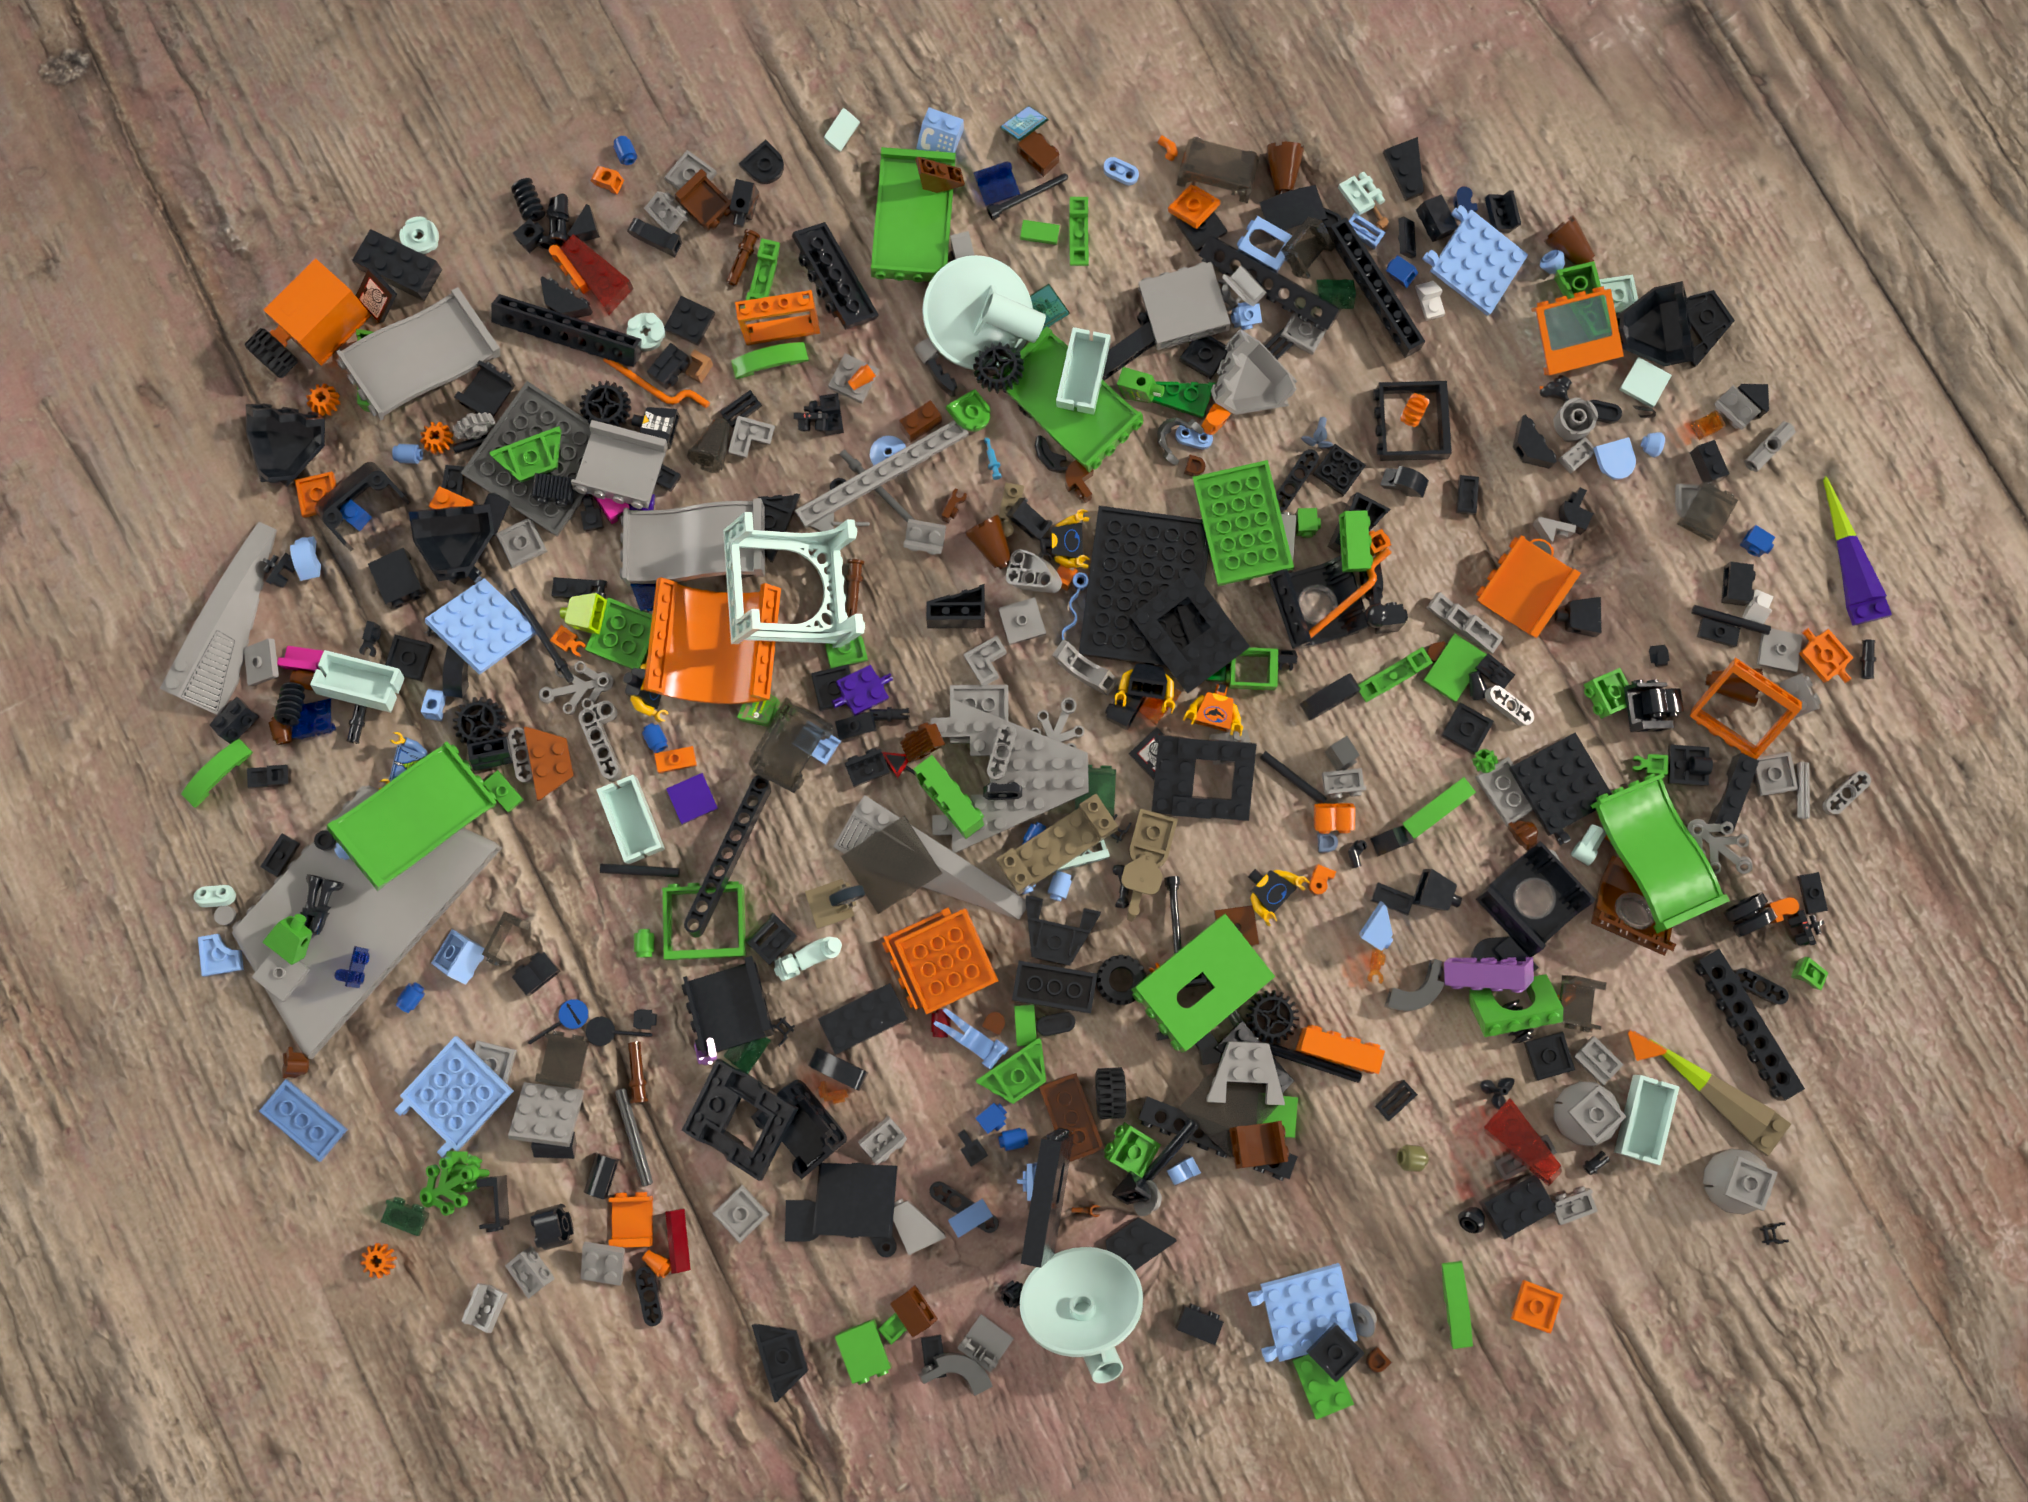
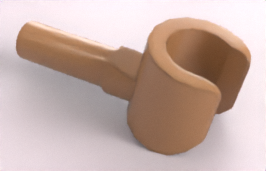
M1374 206L1372 210L1379 220L1375 223V226L1384 231L1388 227V219L1382 217L1377 207Z

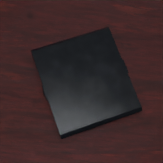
M821 1163L818 1172L813 1235L845 1236L852 1239L859 1237L892 1238L897 1166L867 1165L864 1163Z

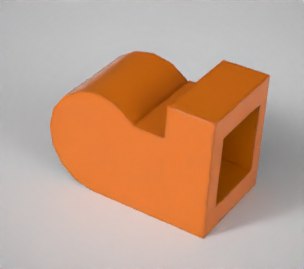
M597 166L591 182L600 188L609 190L611 193L618 194L624 179L616 170Z
M1215 403L1201 425L1204 433L1208 435L1215 434L1226 423L1231 413Z
M1319 864L1315 865L1308 885L1309 891L1314 895L1326 892L1328 887L1327 880L1334 879L1336 871Z
M1789 897L1766 904L1764 908L1772 907L1777 915V918L1770 922V924L1783 921V916L1797 913L1799 910L1798 901Z

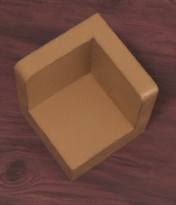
M694 349L690 355L693 361L685 373L692 379L702 383L712 368L713 363L711 358Z

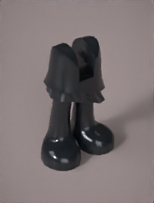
M562 193L549 199L546 217L549 218L550 230L548 236H542L538 239V246L549 250L552 245H558L559 247H566L568 245L566 222H569L568 218L570 217L568 197Z
M307 874V902L300 914L306 917L304 925L308 929L314 918L311 931L313 934L319 935L330 914L328 911L331 907L328 906L331 894L333 891L341 890L344 883ZM321 887L318 906L315 907L318 891Z

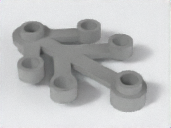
M577 661L574 664L575 671L580 674L584 673L593 680L585 682L573 675L574 680L571 682L573 685L556 689L544 687L539 691V698L542 702L549 704L558 696L575 693L571 700L565 703L562 708L564 713L572 715L585 692L593 688L594 690L590 697L582 701V707L584 709L587 708L585 707L587 701H591V706L595 705L594 703L602 691H608L612 688L614 684L613 677L607 672L598 674L588 668L583 661ZM583 664L584 668L582 670H578V665ZM555 669V674L558 677L565 678L563 674L559 675L558 670ZM605 678L607 680L606 683L600 684L601 679ZM548 691L549 696L544 698L543 693ZM567 706H572L570 712L566 711Z
M1065 698L1061 702L1062 713L1054 731L1049 721L1048 712L1045 710L1038 712L1037 719L1042 723L1047 737L1063 742L1074 737L1081 738L1084 735V728L1080 725L1061 734L1069 714L1076 710L1077 704L1073 698ZM1068 703L1072 705L1070 710L1065 708V705ZM1045 713L1047 718L1042 720L1039 715ZM1035 727L1031 729V731H1038L1039 734H1041L1039 728ZM1081 729L1082 734L1077 735L1075 730ZM1068 743V744H1067V745H1069V746H1073L1074 748H1077L1076 745L1073 744V743Z
M1694 819L1689 822L1687 829L1705 856L1706 853L1702 849V838L1709 843L1710 865H1717L1719 867L1717 870H1713L1715 874L1721 871L1718 851L1736 864L1738 872L1746 874L1752 870V860L1749 857H1739L1726 846L1737 844L1739 847L1748 846L1749 837L1747 835L1714 837L1709 833L1721 831L1725 835H1730L1733 832V824L1731 822L1707 824L1701 819ZM1725 826L1731 827V829L1728 831L1724 830L1723 828ZM1695 827H1700L1702 830L1699 831V832H1696V831L1694 830V828H1695ZM1741 838H1744V839L1747 840L1745 843H1740V842H1739V840H1740ZM1746 864L1748 867L1742 869L1740 866Z

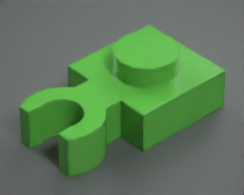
M1648 754L1647 759L1641 756L1633 757V761H1638L1641 765L1638 767L1633 766L1632 771L1639 772L1646 769V775L1653 773L1660 775L1663 773L1664 776H1667L1668 755Z

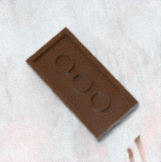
M1077 1073L1039 1086L1054 1130L1064 1128L1068 1129L1069 1133L1074 1134L1070 1162L1104 1150Z

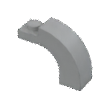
M1062 640L1052 655L1068 673L1105 695H1109L1118 682V679L1108 669L1100 667L1085 658L1068 641Z

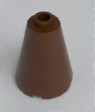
M1284 141L1279 146H1276V142L1267 145V155L1274 191L1278 195L1294 190L1304 152V145L1301 146V143Z
M1573 215L1568 217L1569 221L1566 223L1562 222L1547 236V239H1544L1546 245L1553 250L1562 251L1564 257L1575 265L1594 261L1593 257L1595 254L1577 219Z
M998 514L965 532L970 541L994 568L999 567L1001 570L1009 565L1008 561L1011 555Z
M1752 668V669H1754L1755 671H1757L1758 673H1760L1761 675H1763V672H1762L1763 669H1761V668ZM1715 670L1711 674H1707L1705 685L1708 686V689L1724 670ZM1734 673L1716 691L1718 694L1752 707L1757 705L1758 698H1756V695L1760 692V690Z

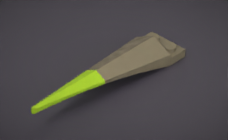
M1667 1049L1666 1053L1662 1055L1728 1120L1749 1144L1764 1155H1770L1791 1126L1790 1122L1777 1114L1773 1109L1671 1050Z

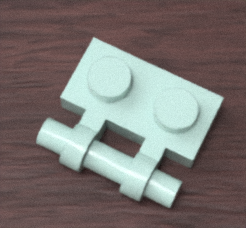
M1365 172L1359 174L1360 181L1353 176L1338 186V189L1358 216L1374 208L1375 203L1373 200H1376L1379 205L1385 202L1382 191L1375 187L1373 179L1367 176Z

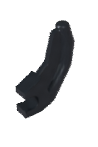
M1038 435L1035 441V450L1039 460L1049 471L1056 473L1066 472L1068 466H1060L1061 462L1067 461L1066 457L1052 452L1046 439Z

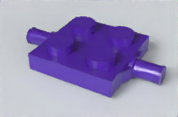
M871 665L866 666L836 681L841 697L832 700V705L836 708L845 703L853 715L856 716L889 699L884 689V684L893 681V677L889 673L880 678L876 675Z

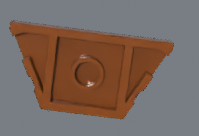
M524 727L537 801H541L545 796L558 789L559 786L574 776L567 739Z

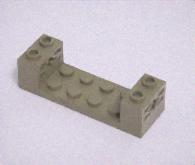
M1094 794L1079 804L1078 809L1017 849L1014 850L1012 848L996 858V862L1016 893L1020 895L1116 832L1118 825L1098 795Z

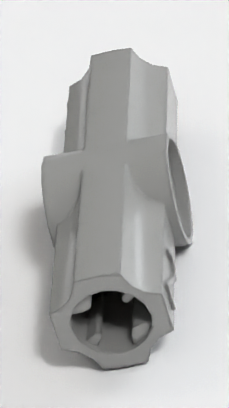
M1783 421L1744 461L1746 467L1751 471L1758 472L1796 433L1794 426ZM1767 444H1770L1773 447V450L1770 449Z

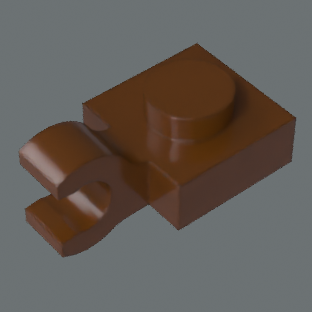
M955 488L953 490L952 497L942 513V521L949 523L951 518H956L959 511L957 505L965 502L967 493L958 498L956 496L958 489Z

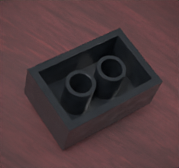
M1528 1173L1479 1201L1497 1236L1504 1240L1557 1210L1536 1173Z

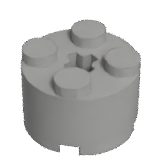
M1572 398L1565 402L1553 419L1555 430L1566 442L1582 440L1595 427L1598 412L1590 401Z

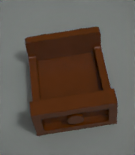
M702 168L675 194V200L707 232L711 228L714 230L720 224V219L724 215L727 217L731 214V199L729 200L707 178V173Z

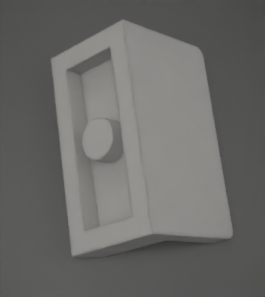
M1242 266L1231 277L1226 274L1222 276L1241 299L1253 307L1267 293Z

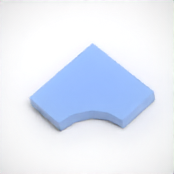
M220 934L198 937L201 975L203 977L244 970L242 950L228 948L222 942Z

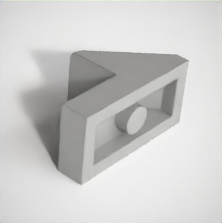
M1538 517L1533 523L1540 537L1550 544L1553 543L1555 534L1559 538L1566 539L1570 538L1576 529V525Z

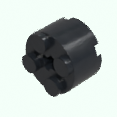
M564 1204L537 1210L535 1215L530 1217L531 1225L535 1228V1244L537 1248L542 1247L544 1250H550L572 1243L573 1239H569L570 1235L574 1234L573 1223L569 1211L565 1212L563 1210L566 1207Z

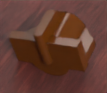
M1517 821L1514 824L1512 822L1508 824V830L1512 833L1516 842L1523 846L1526 851L1537 844L1538 830L1532 822Z
M288 1047L287 1053H283V1078H296L300 1075H305L309 1069V1059L303 1053L293 1052V1047Z

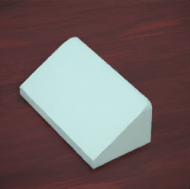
M843 108L825 134V144L841 152L860 124V121Z

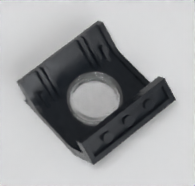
M1341 555L1317 566L1289 573L1288 569H1283L1268 576L1292 649L1309 648L1357 634L1359 631L1371 627L1365 621L1366 609L1360 597L1314 637H1310L1309 630L1358 589L1353 572H1342Z
M1541 841L1521 855L1476 898L1480 905L1516 941L1529 957H1533L1546 947L1545 943L1554 934L1596 900Z

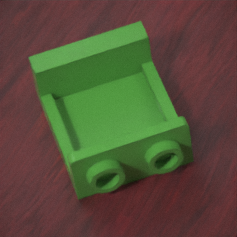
M875 1319L835 1335L852 1384L858 1382V1385L870 1381L869 1377L877 1374V1377L889 1373L888 1369L892 1365L888 1360L879 1336Z

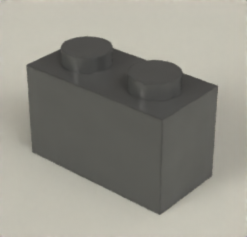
M1348 736L1337 741L1325 751L1336 771L1340 769L1345 771L1357 763L1356 759L1360 756Z

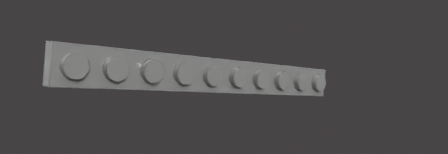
M954 420L795 510V513L804 527L807 528L966 438L969 433Z

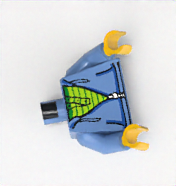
M393 732V734H397L399 737L397 741L390 739L391 743H401V745H397L389 780L382 779L379 781L385 782L386 785L428 755L427 750L419 742L407 737L403 738L402 734L398 732Z

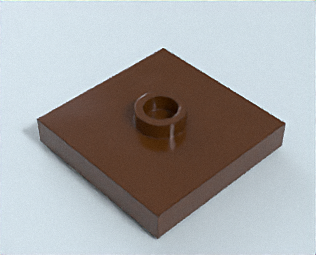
M1252 905L1214 910L1215 920L1226 914L1251 946L1259 945L1255 913Z

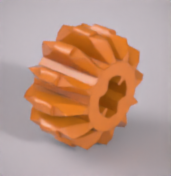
M323 383L322 387L316 384L315 390L310 389L312 394L306 395V398L309 400L307 406L311 408L312 412H316L322 417L325 413L331 416L332 410L337 411L335 406L341 405L338 400L340 398L339 393L336 392L333 386L329 387L325 383Z
M1412 394L1400 417L1401 421L1408 426H1418L1429 404V399L1421 394Z
M431 422V427L424 426L426 432H420V435L423 437L420 442L424 445L426 451L431 450L432 454H436L438 451L440 454H443V449L450 450L448 444H454V441L451 439L453 433L449 431L450 428L447 425L443 426L442 422H438L435 425L434 422Z
M375 1243L374 1247H367L368 1253H362V1257L366 1260L361 1261L360 1264H366L363 1272L370 1271L369 1277L371 1278L375 1275L378 1279L382 1278L383 1274L387 1276L390 1274V1269L396 1267L392 1261L397 1260V1257L391 1256L394 1249L388 1250V1244H383L381 1247L380 1243ZM376 1258L381 1259L382 1262H376Z

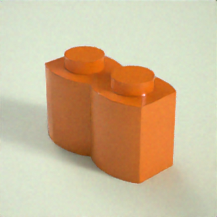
M1314 804L1315 830L1321 834H1328L1333 830H1338L1339 833H1350V830H1355L1354 804Z

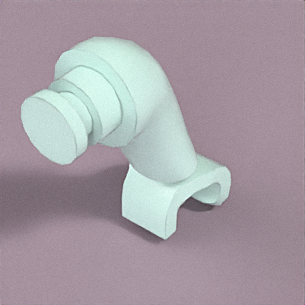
M834 937L818 939L794 953L795 958L790 953L775 960L774 971L781 981L791 979L800 974L798 967L803 971L822 961L835 958L840 953L842 943L838 938Z

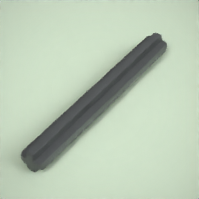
M625 1088L615 1091L641 1185L645 1187L653 1183L627 1090Z

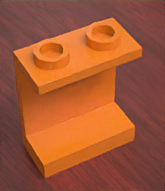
M626 1192L615 1193V1197L609 1198V1202H612V1238L609 1239V1245L616 1247L652 1246L653 1195L647 1196V1192H635V1196H627Z

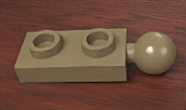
M1005 482L999 518L1001 521H1004L1002 527L1005 537L1013 534L1014 528L1011 523L1014 522L1006 515L1017 500L1022 498L1023 485Z

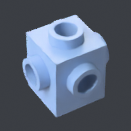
M1246 302L1238 303V307L1233 308L1231 313V321L1234 324V328L1241 327L1242 330L1252 329V325L1262 323L1260 304H1255L1253 307Z

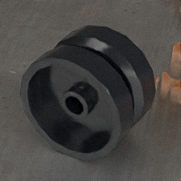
M1763 892L1744 898L1723 912L1728 922L1738 921L1733 926L1737 937L1752 933L1777 918L1772 907L1761 909L1768 902Z

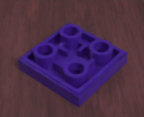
M703 773L666 788L682 825L718 809Z

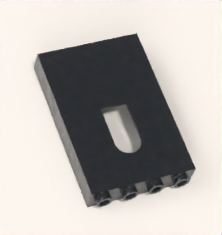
M1058 1128L1041 1138L1021 1264L1041 1268L1055 1254L1074 1134L1069 1133L1068 1129Z

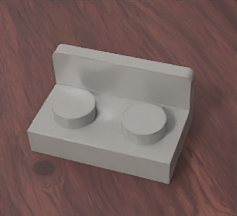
M657 191L644 209L666 232L672 234L683 221H689L690 217L681 205H677L674 202L675 198L670 193Z
M1735 385L1714 403L1716 411L1722 416L1726 415L1730 419V424L1736 429L1740 428L1741 430L1762 411Z
M909 519L903 547L911 551H926L932 555L941 554L944 547L946 526Z
M532 1246L518 1254L505 1265L528 1299L555 1279Z

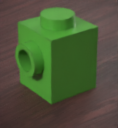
M1317 508L1297 509L1295 513L1296 536H1301L1302 538L1313 537L1318 529L1321 528V519L1317 518Z

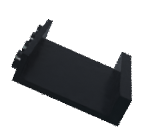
M752 956L744 958L745 964L691 981L687 976L683 977L684 984H682V990L689 1000L686 1003L688 1013L692 1014L693 1021H690L691 1027L698 1037L695 1040L697 1050L701 1051L704 1056H708L707 1038L713 1039L717 1053L775 1035L757 965Z

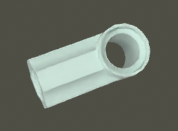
M1593 824L1590 825L1583 839L1574 847L1571 856L1589 866L1596 858L1597 849L1606 836L1604 829Z

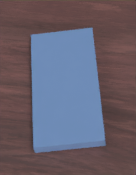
M288 1079L283 1081L259 1110L261 1114L319 1162H322L348 1130Z

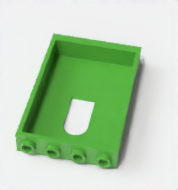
M1224 914L1131 990L1134 992L1132 995L1135 1000L1145 1006L1146 1014L1151 1019H1155L1159 1024L1158 1029L1161 1033L1168 1035L1171 1039L1172 1047L1182 1053L1186 1052L1270 982L1275 975L1228 916ZM1203 972L1215 988L1192 1007H1181L1177 1002V993Z

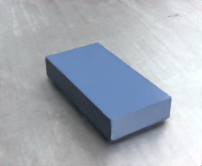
M982 1198L948 1219L959 1238L993 1217Z

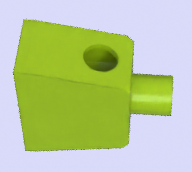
M597 593L571 597L568 607L560 609V617L565 619L564 621L567 625L576 630L599 635L607 600Z

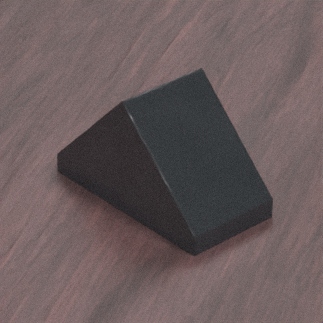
M588 204L585 205L567 234L573 244L600 237L594 214Z
M1741 384L1737 387L1762 410L1757 415L1759 418L1769 411L1768 384Z
M1403 825L1370 838L1377 857L1414 843L1412 836Z
M1132 1171L1128 1173L1112 1193V1196L1127 1205L1149 1200L1152 1196L1146 1180Z

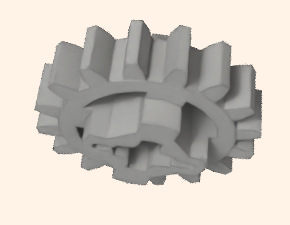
M470 413L460 421H457V424L453 425L454 428L452 429L457 439H479L482 435L491 431L490 428H493L496 423L491 413Z

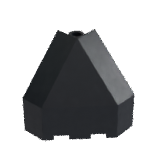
M1683 281L1652 288L1616 316L1622 349L1662 366L1694 361V344L1691 340L1690 332L1692 329L1690 315L1687 311L1686 304H1688Z
M246 404V434L260 482H281L288 487L324 448L325 418L316 412L302 414L299 413V409L288 407L275 409L272 408L271 404Z
M490 504L409 512L413 542L438 582L451 579H466L494 534Z

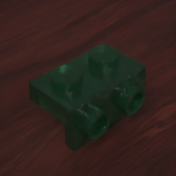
M1316 280V291L1319 297L1340 309L1354 308L1356 298L1354 280Z
M394 1196V1199H387L385 1202L387 1207L380 1222L412 1235L420 1236L429 1212L424 1211L425 1207L418 1204L411 1206L405 1203V1199Z

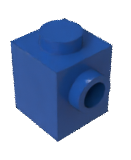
M1398 255L1388 263L1386 269L1389 277L1405 288L1410 285L1418 274L1415 266Z
M351 499L343 504L340 509L343 519L358 531H361L372 518Z
M1755 525L1748 530L1740 546L1745 548L1750 555L1760 557L1772 550L1774 547L1772 542L1775 536Z
M993 1103L975 1119L989 1134L993 1129L998 1131L1006 1125L1004 1120L1007 1119L1005 1117L1007 1112L1000 1103L997 1106Z

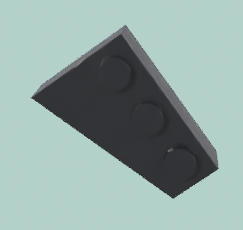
M1359 492L1350 496L1344 511H1367L1370 517L1369 531L1391 510ZM1338 522L1327 547L1341 554L1340 526Z

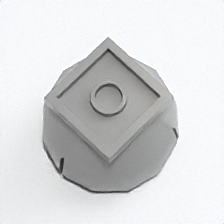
M1579 1081L1564 1088L1555 1100V1102L1563 1104H1554V1121L1560 1133L1577 1145L1593 1147L1612 1138L1620 1122L1626 1118L1625 1114L1620 1110L1615 1096L1595 1082Z
M1731 1148L1712 1157L1704 1169L1703 1184L1713 1185V1187H1703L1710 1201L1723 1211L1745 1215L1758 1209L1761 1211L1765 1210L1778 1172L1768 1169L1766 1163L1750 1151Z

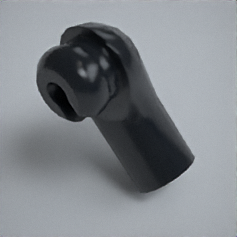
M1364 840L1355 841L1348 850L1352 869L1362 866L1359 856L1367 848Z

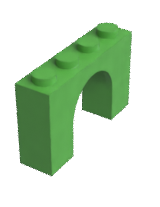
M1547 974L1534 976V981L1526 990L1532 1005L1520 1011L1508 1010L1500 1006L1496 1002L1490 988H1483L1482 990L1469 989V1004L1484 1037L1563 1022L1564 1008Z

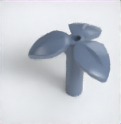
M1325 417L1319 418L1317 430L1313 434L1314 438L1309 436L1301 437L1306 444L1312 447L1318 444L1320 449L1333 447V443L1324 441L1327 439L1325 428L1327 419Z

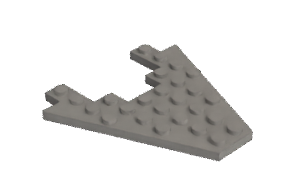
M950 699V717L931 718V724L936 723L942 738L970 737V756L991 757L998 730L1003 724L1012 725L1017 732L1005 776L1000 780L990 778V783L1007 784L1009 782H1016L1022 786L1021 798L1013 800H988L983 795H971L972 806L975 809L978 808L984 815L982 818L984 826L967 839L962 836L946 815H932L933 835H952V852L954 853L1089 793L1087 752L954 699ZM1007 728L1006 731H1002L1005 735L1004 741L1000 739L999 743H1005L1009 746L1010 742H1007V737L1012 736V732H1010V728ZM1001 746L997 749L996 754L998 757L1002 758L1007 755L1006 747ZM994 758L993 762H997V766L992 768L991 771L996 776L998 773L1001 774L1002 770L999 769L1000 763L1004 765L1005 761H999Z

